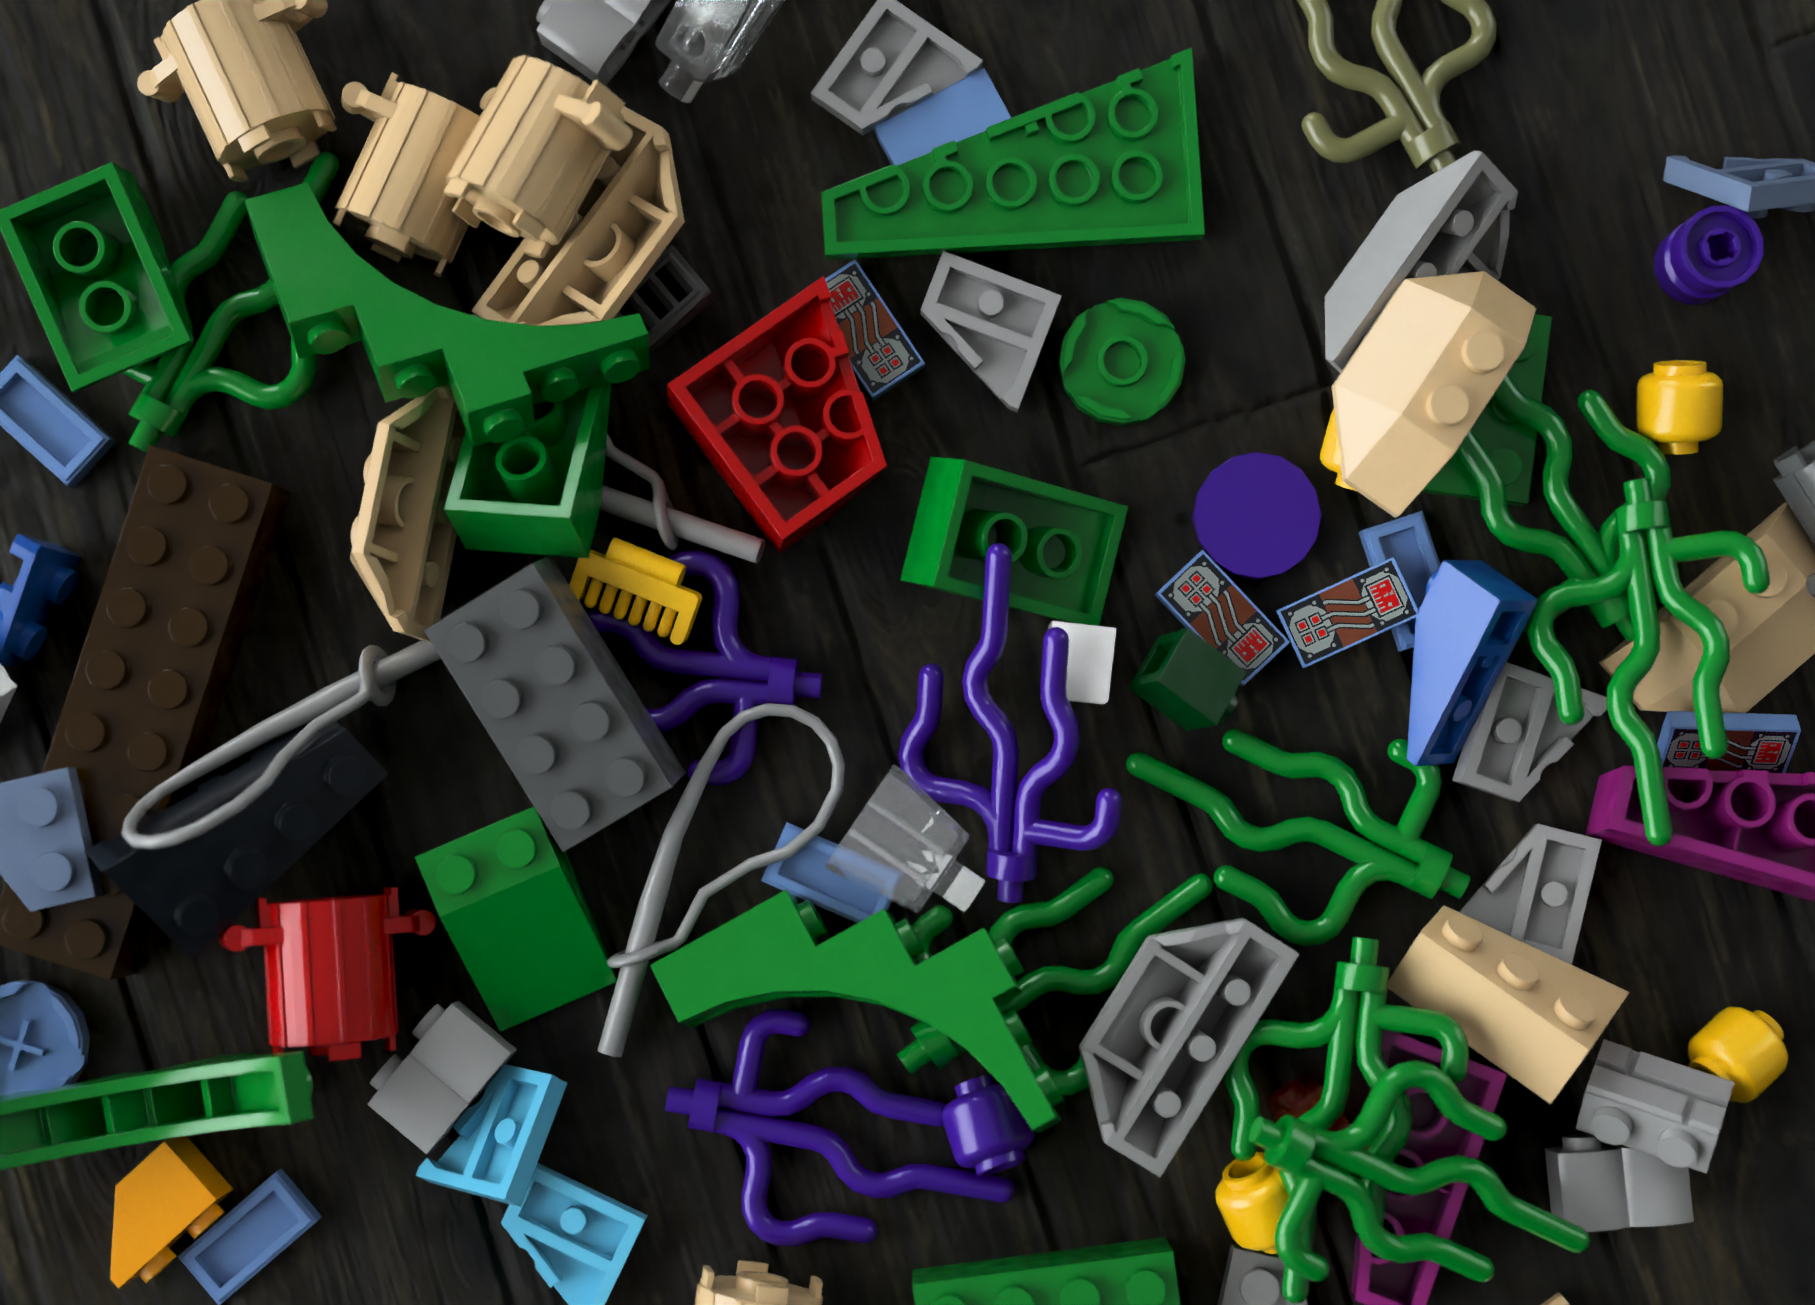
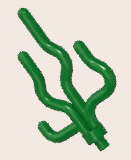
M327 151L318 154L302 184L308 182L319 205L340 166L338 157L334 153ZM232 191L225 197L199 245L176 259L171 265L172 274L192 338V322L185 303L187 288L194 279L214 267L227 251L248 212L245 199L249 198L241 191ZM270 278L266 283L257 288L237 293L221 302L209 317L194 347V342L160 356L158 362L151 360L122 373L145 384L128 414L139 421L128 444L147 453L150 445L157 446L163 434L175 439L187 418L190 408L198 398L207 393L223 392L252 406L267 410L287 408L304 397L312 387L318 370V354L299 359L292 339V366L288 376L278 384H265L236 370L220 366L213 367L230 333L238 322L279 305Z
M1507 373L1493 394V397L1511 418L1536 429L1542 435L1546 444V460L1542 474L1543 495L1552 514L1573 544L1566 537L1551 531L1520 525L1511 517L1507 509L1505 481L1495 462L1470 429L1456 450V454L1478 485L1481 515L1489 531L1504 545L1524 553L1539 554L1551 558L1567 577V580L1561 584L1603 576L1615 566L1619 558L1620 545L1615 514L1613 512L1600 526L1599 531H1596L1573 498L1569 489L1568 477L1572 463V438L1564 421L1551 407L1526 396L1511 375ZM1586 390L1582 392L1578 397V408L1597 436L1611 450L1634 460L1641 467L1644 478L1650 479L1653 501H1665L1671 487L1670 467L1663 452L1649 438L1626 428L1597 391ZM1627 590L1617 598L1599 604L1587 605V608L1601 628L1615 624L1627 642L1634 640ZM1570 608L1561 611V612L1556 616V618L1559 617L1560 615H1562L1564 612H1566V611L1569 610ZM1527 623L1523 631H1527Z
M1641 478L1623 483L1626 506L1614 510L1620 545L1619 558L1615 566L1603 576L1594 579L1566 582L1545 591L1537 598L1538 602L1527 621V636L1534 655L1551 675L1560 720L1567 725L1578 724L1582 721L1585 711L1580 679L1573 658L1555 637L1553 631L1554 620L1565 609L1599 604L1617 598L1627 590L1634 632V644L1629 655L1617 667L1607 687L1606 708L1612 727L1629 746L1633 755L1646 838L1654 846H1664L1671 841L1673 831L1661 756L1654 734L1636 713L1633 705V695L1638 684L1651 670L1660 652L1661 629L1654 587L1660 602L1674 617L1693 628L1700 636L1703 644V654L1693 677V704L1702 753L1710 759H1718L1723 757L1728 750L1720 699V685L1730 662V640L1723 622L1709 607L1691 597L1683 589L1677 563L1730 556L1739 563L1743 585L1752 594L1765 592L1770 585V576L1762 549L1752 538L1737 531H1714L1673 538L1667 502L1653 501L1650 479Z
M1236 728L1229 729L1222 737V745L1229 753L1273 774L1289 779L1321 778L1327 780L1337 790L1344 812L1353 828L1367 840L1328 821L1310 816L1290 818L1266 827L1251 825L1243 819L1230 798L1213 786L1142 752H1134L1126 760V769L1131 775L1204 810L1213 819L1224 837L1240 848L1261 853L1281 850L1300 842H1311L1357 863L1346 872L1337 884L1323 914L1317 919L1309 921L1299 919L1293 915L1278 892L1261 880L1229 865H1222L1216 869L1213 876L1216 886L1256 907L1271 930L1290 943L1305 947L1321 945L1338 936L1348 923L1360 896L1367 887L1376 882H1394L1429 899L1434 897L1438 889L1460 899L1469 884V875L1450 867L1453 858L1452 853L1420 838L1439 798L1442 779L1438 765L1415 766L1407 760L1408 741L1400 738L1391 741L1387 749L1388 756L1393 762L1411 770L1416 776L1417 782L1398 825L1395 826L1373 813L1368 804L1363 785L1354 770L1337 757L1318 751L1289 753Z
M1097 867L1049 901L1020 904L1003 913L991 926L989 934L995 942L1006 937L1011 945L1016 936L1025 930L1054 927L1071 918L1108 891L1113 885L1114 876L1108 868ZM1203 873L1191 876L1134 918L1117 935L1109 956L1102 965L1088 970L1067 966H1044L1026 974L1016 981L1022 992L1001 1003L1002 1011L1005 1012L1014 1007L1018 1013L1041 995L1052 991H1061L1075 995H1097L1117 986L1148 935L1158 934L1210 895L1213 889L1211 878ZM937 905L931 908L912 925L925 950L924 953L916 956L918 963L932 957L930 952L932 940L952 924L953 914L944 905ZM919 1021L910 1027V1030L917 1039L896 1055L912 1075L931 1060L941 1070L967 1049L933 1026ZM1031 1043L1022 1047L1034 1070L1044 1065L1047 1067L1062 1096H1071L1089 1087L1081 1056L1073 1067L1067 1070H1055L1045 1063Z
M1353 937L1350 962L1337 961L1333 999L1330 1008L1321 1018L1313 1022L1304 1023L1266 1019L1258 1020L1223 1076L1234 1104L1231 1152L1236 1159L1248 1161L1255 1156L1257 1151V1145L1248 1140V1134L1252 1123L1260 1116V1097L1249 1073L1248 1061L1252 1052L1261 1046L1272 1045L1304 1049L1319 1048L1328 1043L1324 1087L1321 1098L1314 1107L1298 1117V1119L1325 1131L1330 1129L1344 1113L1350 1094L1354 1048L1356 1049L1357 1065L1371 1088L1382 1073L1389 1069L1382 1057L1383 1030L1436 1038L1442 1046L1441 1070L1448 1074L1454 1083H1459L1466 1077L1469 1062L1468 1039L1461 1026L1449 1015L1435 1010L1386 1004L1390 968L1377 966L1379 940ZM1406 1091L1399 1096L1384 1128L1367 1149V1151L1391 1162L1394 1161L1408 1142L1413 1123L1411 1100ZM1279 1170V1175L1288 1196H1290L1298 1178ZM1361 1178V1181L1365 1184L1375 1202L1378 1217L1383 1226L1387 1189ZM1317 1204L1301 1238L1303 1246L1312 1252ZM1284 1266L1283 1296L1290 1303L1300 1304L1308 1296L1310 1280L1297 1275Z
M1409 1061L1398 1063L1382 1073L1372 1087L1359 1116L1353 1124L1343 1130L1334 1132L1321 1130L1291 1115H1284L1277 1123L1259 1116L1250 1127L1248 1140L1265 1148L1266 1163L1298 1178L1278 1219L1274 1234L1277 1254L1287 1268L1311 1281L1320 1282L1325 1280L1330 1271L1326 1258L1306 1249L1301 1240L1303 1231L1323 1190L1336 1195L1345 1202L1350 1212L1353 1227L1364 1247L1379 1258L1400 1264L1428 1260L1482 1283L1490 1281L1494 1276L1495 1268L1488 1257L1451 1240L1425 1232L1399 1236L1388 1232L1383 1228L1379 1220L1375 1202L1365 1184L1352 1174L1387 1190L1411 1196L1433 1192L1451 1183H1466L1475 1189L1487 1209L1503 1221L1570 1252L1581 1253L1589 1247L1590 1238L1586 1230L1513 1196L1507 1191L1496 1172L1478 1159L1454 1155L1438 1158L1421 1167L1410 1169L1397 1165L1364 1149L1373 1143L1384 1128L1399 1096L1410 1088H1420L1429 1093L1443 1116L1459 1127L1490 1141H1497L1504 1137L1507 1127L1503 1118L1466 1100L1450 1076L1433 1064Z

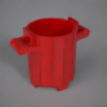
M383 887L384 894L324 897L267 903V898L259 897L254 901L255 927L230 924L219 935L218 939L221 946L230 951L240 952L248 948V946L263 945L268 1037L269 1046H273V1053H284V1047L308 1046V1055H328V1061H340L361 1058V1041L384 1038V1049L396 1051L395 1036L398 1033L393 934L428 935L434 930L436 925L434 915L428 910L411 909L405 914L399 915L398 887Z

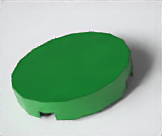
M1118 298L1097 304L1091 309L1089 308L1077 316L1062 341L1058 367L1063 389L1078 410L1097 422L1126 426L1147 421L1167 407L1182 383L1186 358L1183 345H1181L1180 338L1175 332L1176 328L1165 314L1142 301Z

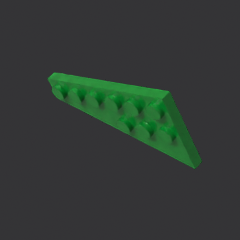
M1192 47L1173 54L1170 59L1142 70L1137 68L1117 76L1116 80L1081 94L1079 92L1073 93L986 128V131L956 143L953 140L932 149V152L897 166L889 165L821 192L825 260L942 254L943 251L948 253H969L1201 240L1205 235Z

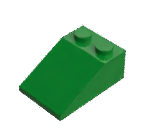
M110 162L0 209L1 233L71 392L81 391L194 342L160 232L134 174Z
M606 382L577 391L574 395L563 401H544L534 404L536 428L523 431L518 437L507 442H488L473 447L465 430L444 511L465 549L579 558L589 557L602 503L611 383Z
M930 457L900 580L983 601L986 553L988 548L994 543H1002L1007 545L1012 555L1009 608L1069 623L1099 626L1128 506L964 459Z
M534 806L415 856L437 913L500 1032L617 982L618 976L615 969L607 965V960L610 957L566 851L562 852Z

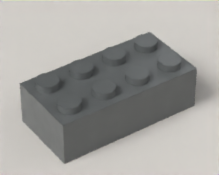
M551 555L530 564L424 630L562 852H565L669 790L686 773Z

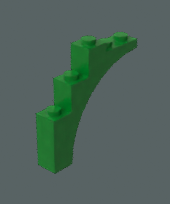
M308 182L245 199L254 237L298 358L301 359L315 354H331L341 350L348 344L362 341L385 403L403 397L418 398L428 394L436 387L448 384L473 447L488 442H507L518 437L523 431L536 428L534 404L544 401H563L574 395L577 391L606 382H625L636 376L639 372L650 369L649 334L640 313L590 324L545 326L479 318L439 306L393 283L358 256L327 220Z
M784 890L650 965L678 1023L691 1028L738 1008L785 998L838 997L888 1007L933 1026L966 1048L1003 1085L1033 1131L1040 1133L1062 1121L1054 1106L1063 1102L1064 1098L1052 1075L1045 1065L1034 1070L1022 1048L1033 1042L1024 1023L1014 1007L1005 1012L1000 1007L1001 1003L1022 992L1014 976L1022 973L1024 969L1007 938L1003 937L995 942L985 928L918 963L916 956L924 953L925 950L907 918L896 922L894 916L887 910L882 909L821 943L819 937L826 934L827 930L810 899L800 903L797 897Z
M303 1051L256 1055L255 1052L224 1054L152 1071L119 1073L53 1089L21 1091L0 1096V1170L175 1137L258 1126L292 1124L314 1118L311 1105L313 1082L310 1072L305 1066Z

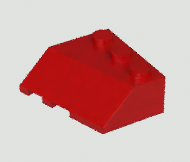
M824 276L667 384L668 405L779 554L832 517L887 467L863 392H860L848 356L849 350L843 332L839 329L830 301L831 295Z

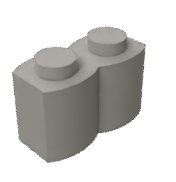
M544 0L537 13L536 20L540 24L536 31L543 46L590 80H599L603 85H606L622 67L639 39L652 27L671 0Z
M460 1001L452 1003L446 1010L436 1004L413 1030L412 1034L420 1041L404 1060L397 1054H394L370 1082L378 1091L367 1105L425 1154L430 1153L439 1145L455 1123L517 1051L514 1046Z
M1589 1133L1562 1135L1563 1146L1545 1148L1551 1214L1582 1227L1587 1232L1609 1231L1628 1227L1668 1226L1694 1222L1688 1167L1679 1168L1668 1165L1659 1157L1621 1144L1610 1145L1602 1143V1141Z

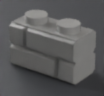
M1604 1039L1586 1087L1576 1129L1592 1134L1606 1144H1621L1659 1157L1668 1165L1679 1168L1688 1167L1707 1174L1734 1082L1644 1052H1637L1629 1047Z

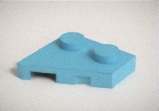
M505 1064L487 1085L482 1098L475 1105L469 1107L453 1126L455 1131L460 1134L459 1137L438 1162L427 1157L419 1166L416 1176L432 1184L521 1207L567 1083L551 1074Z
M537 1163L521 1207L509 1204L501 1224L519 1248L525 1249L533 1258L535 1269L550 1288L554 1286L568 1305H606L648 1215Z

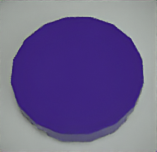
M1261 452L1234 456L1212 470L1196 493L1192 514L1194 530L1197 533L1199 543L1203 547L1202 550L1221 569L1230 575L1253 580L1280 575L1302 561L1317 539L1321 519L1316 489L1304 472L1281 456Z

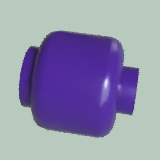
M984 1075L955 1086L958 1098L952 1100L944 1107L942 1123L956 1163L964 1168H975L977 1176L982 1177L1007 1170L1026 1161L1024 1151L1033 1143L1035 1138L1034 1131L1003 1085H994L991 1075Z

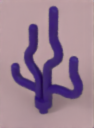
M994 543L988 548L985 560L981 637L966 661L962 679L964 699L974 718L987 731L992 740L993 766L991 791L984 786L967 780L934 775L924 763L925 746L939 726L943 706L944 674L940 666L934 663L924 665L919 672L916 713L901 737L898 757L900 771L907 784L921 797L941 803L962 805L973 809L982 817L988 831L986 874L998 880L997 899L999 901L1017 903L1023 900L1024 881L1033 880L1037 876L1038 845L1082 851L1095 850L1107 844L1118 830L1121 819L1122 799L1119 792L1113 788L1101 790L1096 799L1095 818L1088 825L1040 819L1043 793L1071 767L1076 759L1080 744L1079 722L1067 698L1066 690L1069 636L1064 629L1059 627L1048 629L1044 635L1040 684L1042 707L1054 731L1053 747L1045 758L1032 766L1021 780L1017 792L1019 761L1017 733L1008 716L994 702L988 687L989 673L1004 652L1008 632L1012 561L1011 550L1007 545Z
M700 550L681 551L667 558L687 566L684 578L700 576L704 577L712 585L714 590L712 627L714 644L719 652L667 647L655 637L652 631L647 632L643 629L642 621L637 626L630 625L628 622L630 612L628 611L622 620L614 618V607H612L608 614H602L599 608H592L586 611L599 634L611 632L620 635L631 645L637 655L654 669L671 674L716 677L715 679L696 682L684 689L669 704L661 708H646L661 733L670 732L686 723L698 710L708 704H734V718L741 711L765 703L796 706L797 697L821 699L822 673L799 672V660L796 658L762 656L752 653L743 645L738 636L737 627L739 609L738 582L729 565L714 554ZM758 719L747 722L731 736V748L728 756L723 760H717L706 785L731 784L742 778L752 766L756 752ZM701 759L695 760L689 765L688 777L690 779Z
M768 1009L753 1017L745 1026L740 1038L732 1084L697 1078L694 1090L669 1086L665 1105L666 1112L689 1115V1129L723 1134L734 1138L742 1146L746 1155V1171L741 1193L742 1214L750 1230L761 1240L775 1246L798 1247L820 1238H835L858 1243H869L876 1238L878 1228L876 1223L869 1218L837 1212H815L792 1221H782L774 1218L767 1208V1194L771 1177V1149L767 1142L809 1149L821 1153L829 1161L837 1176L851 1190L870 1198H893L915 1189H925L1004 1203L1010 1201L1015 1194L1013 1182L1005 1177L994 1175L978 1177L976 1172L932 1164H907L884 1173L873 1172L866 1169L858 1161L849 1145L834 1131L815 1124L770 1117L792 1115L806 1109L820 1097L830 1092H843L851 1095L872 1113L891 1119L936 1127L943 1126L942 1111L947 1105L946 1103L886 1091L865 1073L848 1067H825L807 1075L793 1087L784 1091L758 1089L767 1039L774 1034L801 1037L809 1032L811 1020L806 1013L801 1011Z

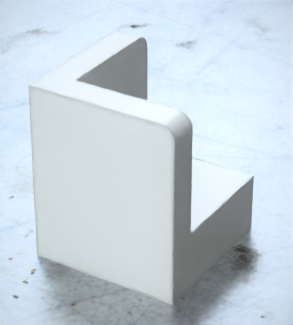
M1052 621L1048 625V629L1059 627L1064 629L1069 636L1066 685L1068 700L1099 705L1106 704L1109 700L1116 628Z

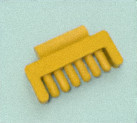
M616 537L611 541L606 555L590 549L588 558H579L569 584L579 601L583 600L586 594L584 605L587 608H594L603 584L607 583L599 604V611L602 614H608L611 611L618 589H621L613 612V616L617 620L625 618L633 594L636 595L628 617V622L632 626H637L640 623L648 600L651 601L642 625L643 629L647 632L655 629L661 609L664 606L665 610L657 629L658 635L662 638L670 634L676 614L679 612L670 635V640L675 645H680L687 641L702 601V595L699 592L681 585L685 576L686 565Z

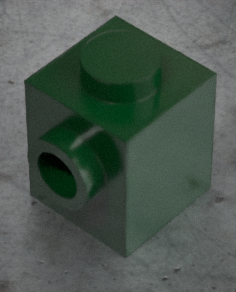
M1185 628L1157 637L1128 688L1185 731L1219 725L1230 716L1239 700L1236 690L1247 672L1192 630Z

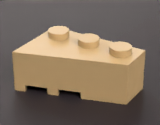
M1445 905L1441 907L1421 930L1388 981V989L1413 1007L1435 1010L1449 1015L1461 1026L1468 1039L1469 1047L1549 1104L1556 1098L1629 994V991Z

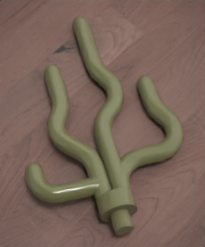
M1297 0L1308 20L1309 50L1317 68L1328 80L1346 89L1363 92L1373 97L1387 117L1351 137L1341 138L1332 131L1321 113H1308L1302 120V130L1311 146L1320 156L1332 162L1348 164L1361 160L1400 139L1416 170H1422L1430 166L1433 173L1455 162L1456 159L1452 152L1461 145V141L1442 112L1440 94L1449 81L1474 68L1489 55L1496 41L1497 22L1489 4L1485 0H1440L1465 16L1472 29L1471 36L1464 45L1437 59L1425 69L1421 77L1396 32V22L1402 6V0H1377L1372 15L1371 37L1376 52L1393 79L1392 81L1387 75L1370 67L1353 64L1345 60L1338 53L1334 44V17L1327 0Z

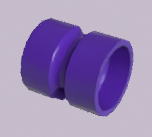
M1732 206L1708 207L1697 212L1683 224L1672 230L1659 243L1654 256V274L1660 288L1672 299L1686 305H1703L1744 283L1758 270L1764 254L1763 236L1757 223L1744 211Z

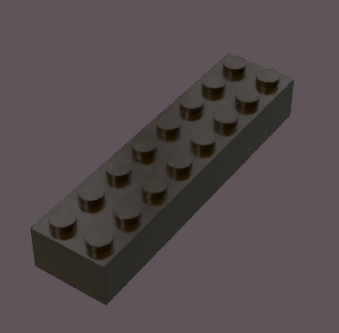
M149 446L42 773L66 767H76L93 846L105 839L110 842L122 835L124 819L140 799L156 786L206 755L292 492L267 481L158 447ZM198 778L165 796L150 808L143 817L159 808L164 811L193 794ZM99 868L103 896L30 912L8 883L5 882L0 897V946L104 979L113 980L134 975L152 919Z

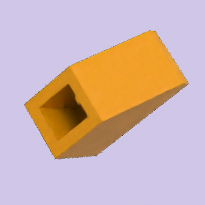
M187 1136L170 1138L164 1141L115 1186L110 1280L118 1289L138 1276L145 1283L151 1281L177 1257L170 1249L176 1241L186 1232L193 1239H196L225 1213L218 1203L233 1190V1187Z

